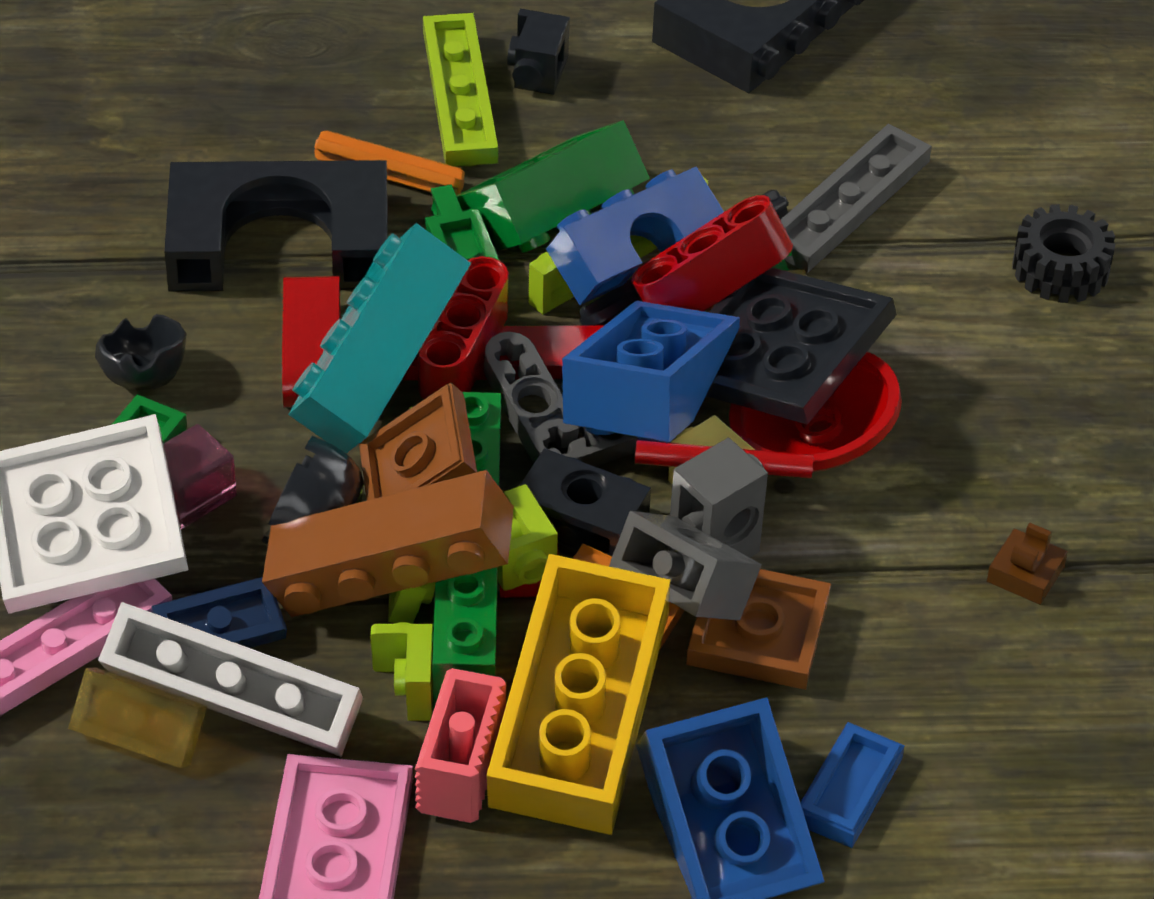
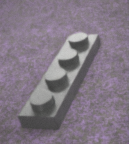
M888 123L781 219L793 243L792 256H788L784 260L806 273L811 271L930 162L932 146Z

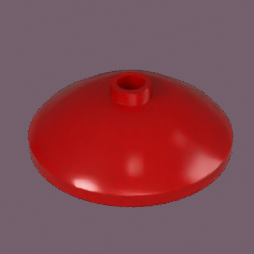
M866 352L808 425L732 403L729 411V423L731 429L755 450L814 455L813 472L825 471L860 458L886 437L900 414L902 403L900 386L891 367L881 358Z

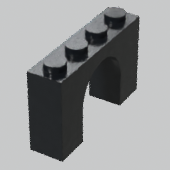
M657 0L654 2L652 42L749 94L766 79H772L781 66L794 55L803 53L812 40L825 29L833 28L843 14L854 5H860L864 0H789L785 3L768 7L744 6L728 0Z
M387 160L170 162L164 250L168 291H223L225 249L231 236L239 228L251 221L279 215L299 217L313 222L322 228L332 241L333 276L340 277V290L355 289L367 274L374 262L373 259L388 238Z

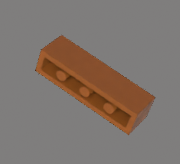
M484 470L297 518L288 523L273 525L270 529L262 583L276 597L291 617L507 565L514 506L489 472Z

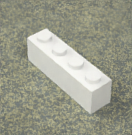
M124 602L120 604L98 659L99 663L110 673L342 757L363 701V696L358 687Z

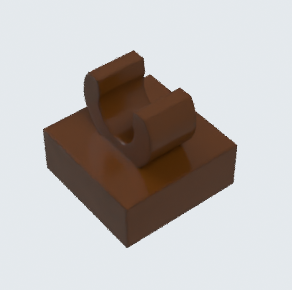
M1032 523L1028 524L1026 532L1014 528L989 566L987 582L1041 605L1065 567L1068 551L1050 544L1052 532Z

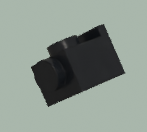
M520 8L518 12L517 36H512L507 56L508 66L514 67L512 73L514 88L551 95L555 94L569 56L570 17Z

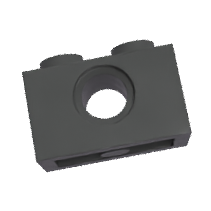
M728 437L673 470L670 516L681 519L750 558L760 552L768 472L757 457L747 454Z
M637 511L629 512L609 567L670 579L669 602L695 617L729 620L741 619L762 566L757 561L675 516Z

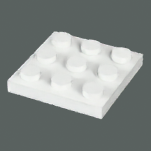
M156 414L0 451V584L3 602L8 614L189 570L161 430Z

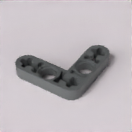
M503 332L489 340L486 345L483 364L485 377L493 392L501 393V406L533 464L543 449H548L549 443L555 442L559 448L569 447L568 453L562 455L576 458L594 467L636 453L637 436L625 434L619 439L609 440L599 435L588 433L585 427L563 423V396L535 346L527 337L520 333ZM507 355L511 361L519 360L518 376L520 379L515 381L516 372L508 360L500 361V356ZM536 395L545 399L549 407L541 413H530L522 409L518 401L524 396ZM582 432V438L577 439L578 433ZM557 448L548 449L561 454Z

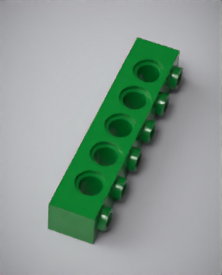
M462 392L465 398L477 472L487 470L499 486L501 393ZM497 567L435 583L432 661L433 710L446 671L454 668L495 676Z

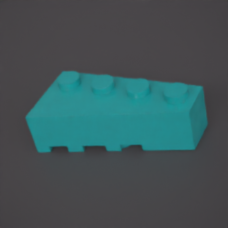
M417 223L400 238L392 233L382 244L367 274L347 300L349 306L342 319H338L322 340L320 347L324 351L317 364L312 362L306 368L292 390L299 396L288 415L346 454L368 437L471 265V262Z

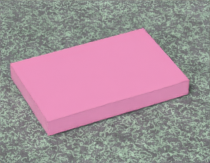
M287 754L259 899H394L413 783V766Z

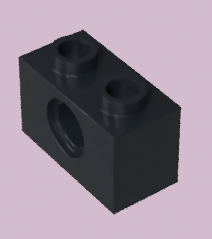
M545 448L519 485L526 484L558 533V552L571 557L576 555L582 544L613 556L629 512H650L651 487Z

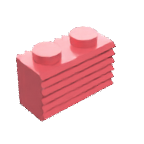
M454 668L446 671L415 767L417 771L415 775L417 779L415 786H417L415 791L417 794L415 799L417 804L415 808L419 812L468 823L479 819V810L482 809V800L485 799V790H487L486 775L506 708V683L502 678Z

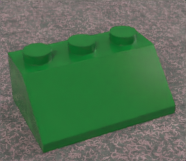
M624 120L574 136L456 195L462 210L479 209L492 244L498 251L518 245L521 252L524 253L549 242L551 238L548 231L557 227L569 215L583 209L590 215L592 214L590 209L604 203L615 194L626 189H630L634 195L635 193L632 188L650 179L628 128Z

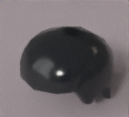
M154 315L150 323L144 328L132 326L128 318H125L112 333L101 335L96 344L95 358L106 377L114 384L135 390L156 389L167 385L180 369L185 352L187 333L178 321L165 315Z

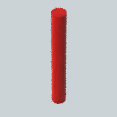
M637 440L635 464L678 467L713 446ZM742 449L747 454L757 457L768 472V475L812 478L814 455Z

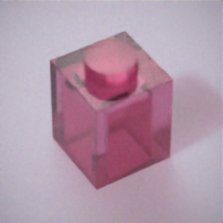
M198 423L163 444L180 529L185 528L237 496L234 456Z

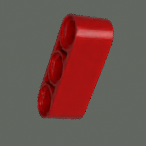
M756 195L732 206L644 263L633 274L632 282L643 302L705 311L781 262L792 251L793 243L769 197Z
M484 256L468 260L471 262V265L418 352V390L423 400L449 383L455 385L461 392L471 391L484 364L486 345L493 336L501 332L508 317L509 273L507 267L501 261Z
M339 276L283 278L282 393L284 408L293 407L299 396L292 391L296 382L312 362L317 364L324 351L320 347L322 340L335 322L341 319Z

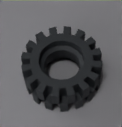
M1060 204L1050 205L1049 213H1046L1040 207L1034 210L1033 217L1027 214L1022 219V225H1019L1012 261V269H1016L1015 277L1018 282L1026 280L1025 289L1030 293L1037 288L1041 289L1040 298L1049 300L1051 293L1059 295L1058 302L1068 303L1069 295H1074L1076 301L1080 302L1086 300L1087 292L1093 297L1100 293L1101 286L1105 287L1108 282L1116 244L1114 243L1115 235L1113 230L1107 231L1109 224L1104 219L1094 222L1096 213L1087 209L1084 215L1077 214L1078 206L1069 205L1068 212H1062ZM1052 251H1067L1077 256H1063Z

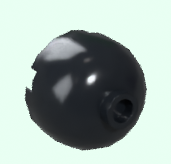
M312 435L304 449L315 453L313 458L306 455L302 464L296 463L268 524L273 526L288 523L297 518L361 502L364 481L359 467L348 454ZM270 529L263 535L262 542L267 545L269 541Z

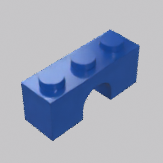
M693 167L676 175L673 169L665 171L649 181L645 186V190L634 195L630 189L623 190L602 204L603 209L590 215L585 209L579 210L566 217L557 225L560 232L546 250L579 305L624 285L643 263L631 243L630 235H637L650 240L661 253L724 212L697 167Z

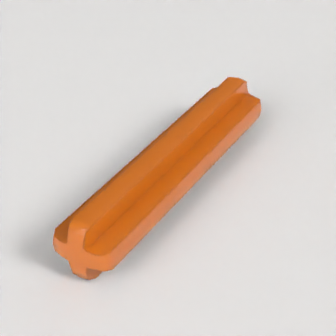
M328 130L322 131L315 142V158L318 161L387 160L388 181L430 193L431 188L452 184L455 194L458 195L464 187L465 172L459 167Z

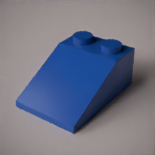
M635 301L562 358L563 423L585 427L588 433L595 435L620 433L637 436V439L641 441L671 442L694 421L740 328V317Z
M767 697L648 729L644 732L637 742L636 748L654 807L692 899H770L825 882Z

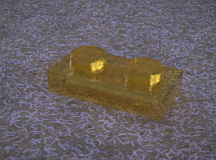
M93 667L85 669L68 729L183 768L191 764L207 706Z

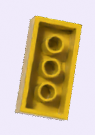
M554 554L548 555L486 775L489 808L612 835L669 615L670 579Z

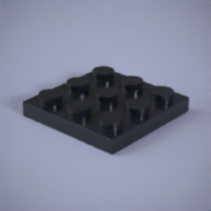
M770 268L716 303L709 311L710 313L740 317V328L706 396L808 425L896 317L893 298Z

